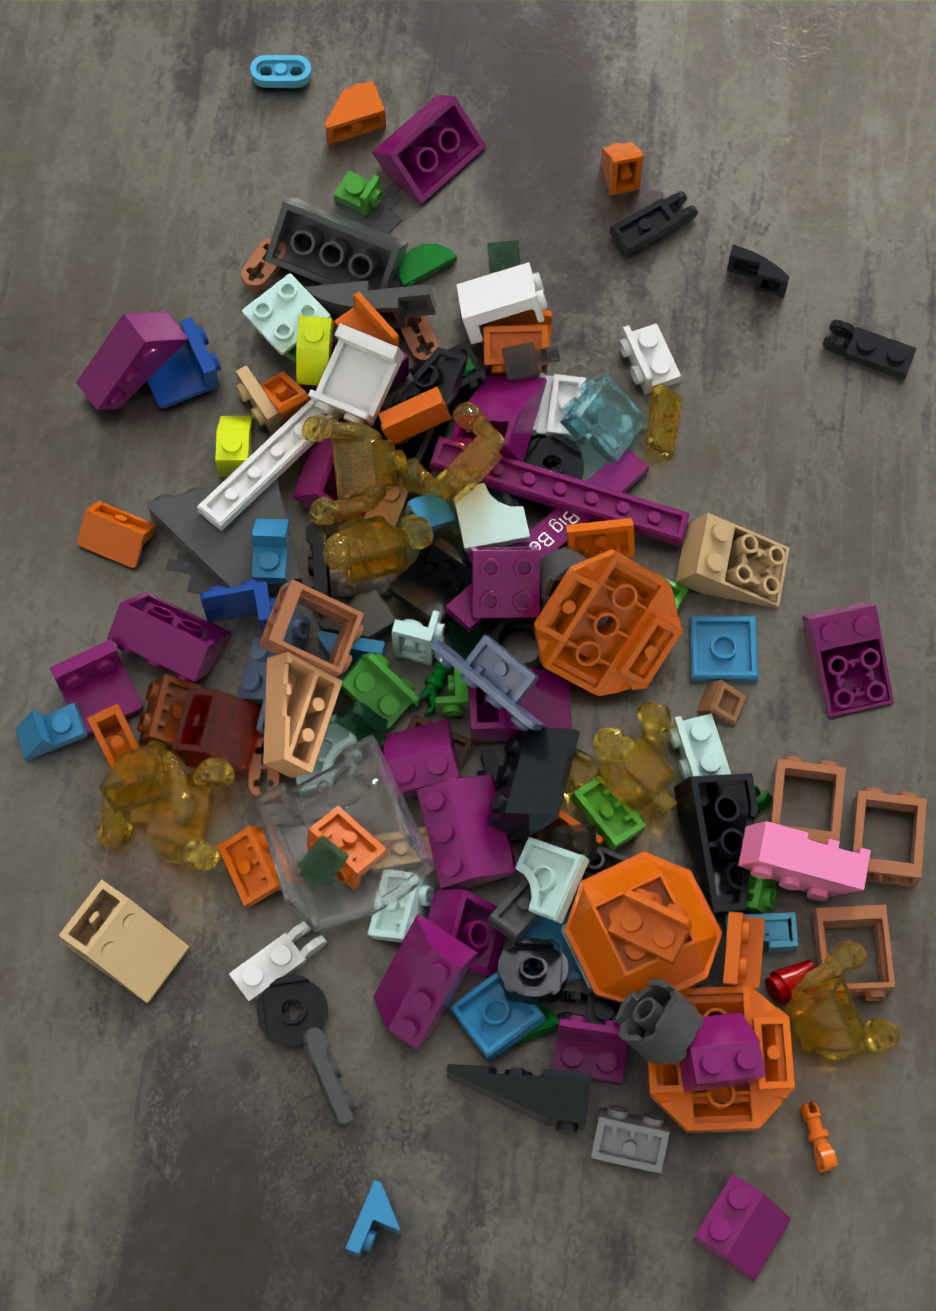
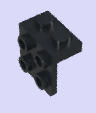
M431 532L424 538L416 561L390 583L388 592L428 621L431 619L433 610L440 612V623L444 624L451 617L445 612L446 605L472 583V563L468 561L467 555Z

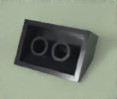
M543 727L541 730H531L529 728L528 731L522 730L517 735H512L508 739L504 748L506 758L496 777V780L499 782L497 791L489 803L491 813L488 825L523 842L558 819L580 734L579 731L565 728Z

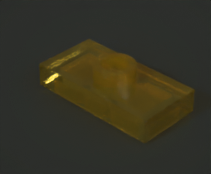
M663 384L653 386L644 444L667 457L674 455L683 397Z

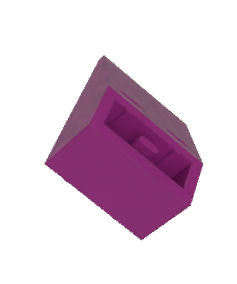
M488 375L458 414L451 440L524 462L547 379L540 377Z
M865 601L802 615L807 647L828 717L894 703L875 604Z
M529 668L539 676V679L521 701L520 705L544 724L543 727L572 729L569 681L549 670ZM469 686L471 741H508L512 735H517L523 730L512 722L511 718L513 715L504 707L502 710H499L485 699L487 696L486 692L479 687L473 689Z

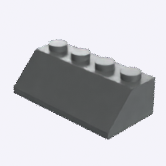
M292 197L283 201L264 261L321 284L330 285L353 281H369L371 290L391 288L399 272V266L405 255L408 242L299 198ZM281 241L286 246V253L282 259L277 257L281 253L278 250Z

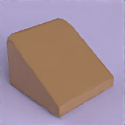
M723 680L709 682L697 711L703 715L712 713L713 719L734 726L747 696Z

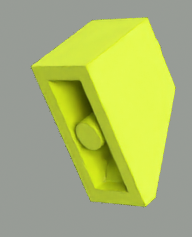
M299 316L296 344V383L298 385L318 386L332 356L334 321L332 318Z
M253 416L220 417L216 431L215 456L219 477H229L252 455Z

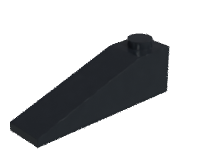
M438 347L413 375V381L401 394L397 393L391 400L393 404L389 408L438 387L451 416L468 357ZM377 416L374 425H370L358 453L397 477L426 486L433 471L429 469L438 438L439 436L445 437L450 420L392 446L380 426L382 424L381 420Z
M752 773L691 776L673 788L679 822L706 901L713 914L744 911L746 908L750 870L740 867L738 864L746 826L753 825V820L757 818L758 803Z
M447 1065L448 1079L548 1126H555L556 1131L559 1133L577 1134L578 1129H585L592 1074L544 1069L543 1074L540 1076H533V1073L525 1071L524 1068L515 1067L505 1070L504 1074H497V1069L490 1066Z

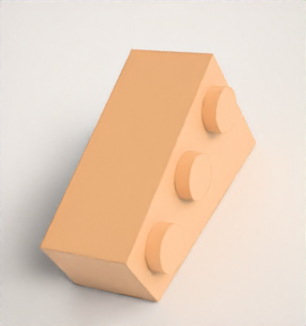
M290 652L267 658L263 764L289 778H294L313 772L343 681Z

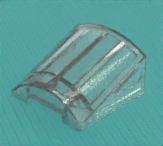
M373 734L344 749L345 760L297 786L288 789L284 783H281L253 798L284 898L314 932L344 926L385 909L414 890L436 868ZM336 806H340L387 848L386 856L361 876L360 886L355 890L346 883L339 882L333 875L332 870L322 861H316L306 847L308 829Z

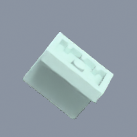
M291 273L242 310L243 316L280 355H285L297 344L299 316L331 318V315Z

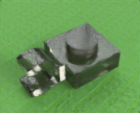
M534 342L502 348L508 382L539 376L540 365L560 362L558 345L546 347L535 351Z

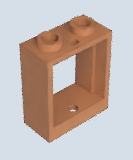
M291 579L282 585L258 647L275 655L290 652L337 677L340 674H344L351 664L352 655H349L353 643L355 644L362 634L363 625L360 623L364 613ZM297 603L342 624L328 662L283 641Z
M795 756L777 759L773 773L769 822L780 825L785 775L832 781L834 785L829 831L782 826L807 832V839L827 845L828 839L840 841L846 767H840L832 761H819L817 764L804 762L802 758Z
M873 787L858 790L853 800L849 851L851 852L858 851L860 847L862 848L866 807L914 813L911 863L870 858L866 881L916 887L922 876L927 799L918 798V795L912 792H900L894 795L886 794L882 789Z
M886 904L816 908L812 915L816 963L819 971L820 998H830L832 1003L851 1001V997L865 996L866 1001L886 999V995H890L895 988ZM874 927L880 982L831 984L825 930Z

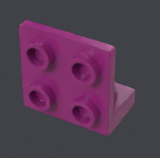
M534 546L468 547V561L472 563V616L474 618H530L540 615L539 549Z
M112 639L50 667L66 704L75 703L79 706L88 735L93 734L87 718L117 703L125 718L143 710L142 702L121 662Z
M568 1015L567 1019H559L553 1069L592 1074L591 1081L622 1085L628 1044L618 1035L620 1033V1024L612 1020H605L602 1022V1025L588 1023V1018L578 1015Z

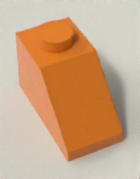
M373 80L366 83H356L350 88L343 90L325 122L328 145L386 127L385 109Z
M633 142L613 143L608 147L602 148L601 168L610 196L640 190L643 153Z

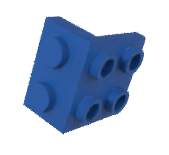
M192 317L180 321L181 329L189 340L147 380L156 403L160 408L170 407L219 387L217 372L221 370L219 361L214 352L209 354L205 346L209 344L206 333L202 326L196 327Z
M248 580L241 583L240 586L229 588L214 586L209 588L207 592L200 594L201 603L208 622L212 623L258 615L262 634L276 598H270L266 581L259 582L258 580Z

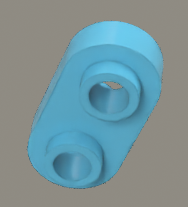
M261 55L255 58L250 66L253 82L263 88H300L307 85L312 78L309 60L300 55ZM269 73V74H271V75H269V76H264L263 74Z

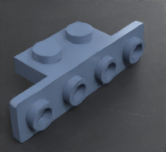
M296 608L283 641L304 651L306 639L310 632L311 621ZM253 637L237 699L244 704H262L256 730L264 736L267 658L275 656V654L258 647L261 637Z
M484 635L466 660L444 642L435 640L431 642L429 646L437 652L434 657L441 664L448 668L454 666L462 673L460 679L473 689L479 687L486 692L487 696L485 699L495 708L502 710L504 707L513 715L511 720L514 724L524 731H528L529 728L531 730H541L544 724L520 705L521 701L539 679V676L489 635Z

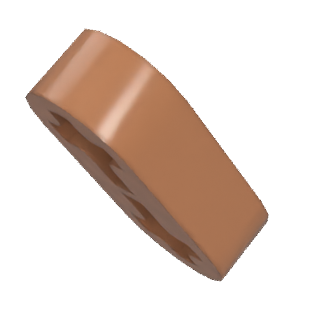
M271 238L264 239L259 244L241 271L242 283L250 292L259 293L264 291L282 268L264 261ZM281 241L278 247L281 253L277 257L280 259L286 253V246L283 241ZM262 268V279L256 278L254 281H251L250 274L255 276Z
M425 316L405 318L404 328H398L399 334L416 365L426 361L439 347L438 341ZM412 321L414 324H418L417 334L414 333L410 326L407 327V322ZM423 342L425 348L430 350V355L426 356L423 352H420V343Z
M260 737L251 745L248 785L250 793L255 800L267 803L273 801L279 795L281 773L263 765L261 755L257 754L262 753L264 750V737ZM262 774H267L269 784L273 785V787H267L266 793H261L259 787L256 786L262 783Z

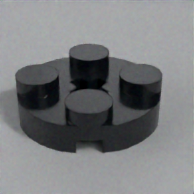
M551 435V438L540 440L539 437L529 442L524 458L525 463L546 469L543 465L544 463L551 464L553 461L558 462L557 473L582 480L584 474L582 453L579 447L570 439L560 435Z
M541 938L520 939L514 942V947L510 948L507 952L505 949L500 955L498 961V981L504 990L505 997L510 1001L532 1005L554 1003L560 998L561 992L567 985L568 960L562 952L561 955L559 951L554 949V944L548 940ZM530 966H535L537 971L542 973L531 976L525 972L529 971Z
M299 975L283 976L274 980L269 985L270 987L265 990L264 994L261 995L257 1005L258 1021L263 1032L269 1037L271 1042L284 1047L304 1046L302 1044L303 1040H301L304 1031L319 1027L323 1032L328 1020L327 1000L323 991L310 982L309 979ZM292 1002L296 1004L297 1008H303L302 1014H299L296 1020H290L289 1016H283V1011L288 1010L289 1003Z

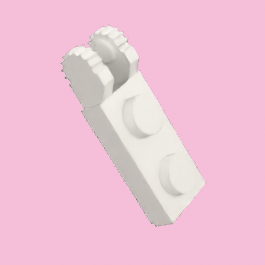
M306 919L292 928L288 934L285 932L229 973V976L249 1003L261 997L274 980L291 975L305 965L307 959L327 944V941L321 935L311 940L301 951L295 946L294 943L313 929L314 924L310 919Z

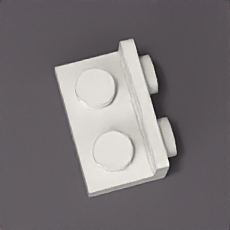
M657 323L635 331H631L629 325L622 327L621 339L618 340L620 352L624 358H629L632 365L630 367L632 378L636 385H641L645 394L681 381V374Z

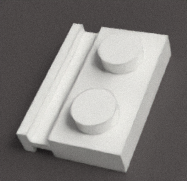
M540 372L539 377L546 378L547 383L532 435L542 434L550 438L551 435H560L570 440L578 441L586 378L559 374L548 376Z

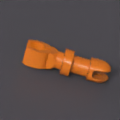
M810 1101L809 1106L807 1103H803L800 1110L803 1121L807 1123L809 1129L808 1141L814 1145V1158L817 1169L820 1173L831 1171L833 1167L838 1166L834 1150L827 1142V1138L830 1136L828 1130L823 1129L819 1107L814 1101Z

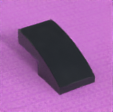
M737 245L732 246L727 271L755 278L754 290L785 297L789 276L781 268L751 250Z

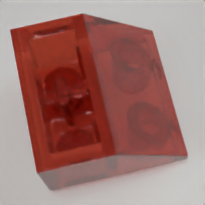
M189 688L172 750L186 766L248 772L259 734L256 727L262 707L220 690Z

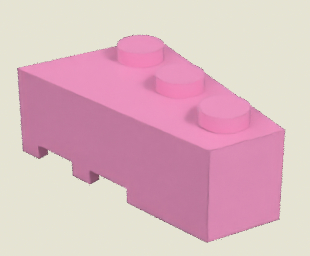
M767 821L746 826L738 866L750 870L752 876L760 879L776 880L779 882L780 887L788 890H801L807 893L808 898L816 901H827L828 897L864 890L871 850L861 847L858 851L854 852L839 848L840 841L828 839L827 845L807 839V832Z

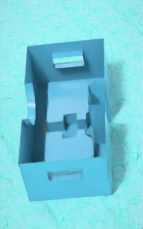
M795 912L744 914V917H756L765 920L763 947H766L767 953L796 952L798 937ZM725 915L723 921L725 948L727 940L728 915ZM789 918H791V923H792V926H791V938H792V941L790 940V937H789V926H788V920H789Z

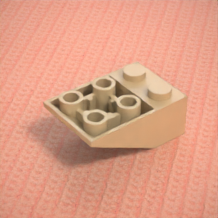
M706 513L687 523L675 583L705 595L778 608L790 548L713 514Z
M102 879L58 935L67 948L147 1004L190 948V946L141 907Z

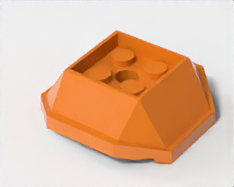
M613 549L570 566L534 623L541 665L596 696L615 694L629 689L647 688L683 633L671 584L665 578ZM609 616L608 621L604 625L597 626L598 621L602 617Z
M644 851L580 881L564 930L594 995L620 1004L623 1003L628 994L633 990L638 994L644 988L650 986L647 981L651 979H663L680 993L706 981L722 937V931L691 870ZM626 888L634 892L636 888H641L656 897L655 902L665 907L671 903L688 912L687 917L691 919L692 929L673 965L608 933V929L624 900L623 893Z
M750 986L695 987L681 992L685 998L696 1006L697 1011L703 1017L741 1012L759 1039L766 1076L753 1085L684 1093L679 1063L652 1064L647 1061L649 1096L686 1133L759 1131L795 1089L789 1016L779 1008H776Z

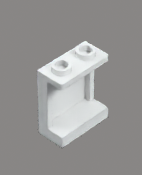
M529 262L456 284L462 320L471 345L484 341L481 325L531 309L535 311L538 323L545 321L543 309L548 308L543 292L544 287L539 272L533 274Z
M340 323L335 333L338 343L316 391L311 389L308 396L316 402L314 407L322 412L332 415L335 410L344 414L343 419L353 425L361 427L362 423L373 426L405 355L397 346Z

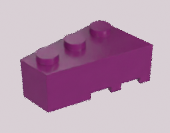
M168 312L123 314L76 383L97 411L119 409L189 338Z

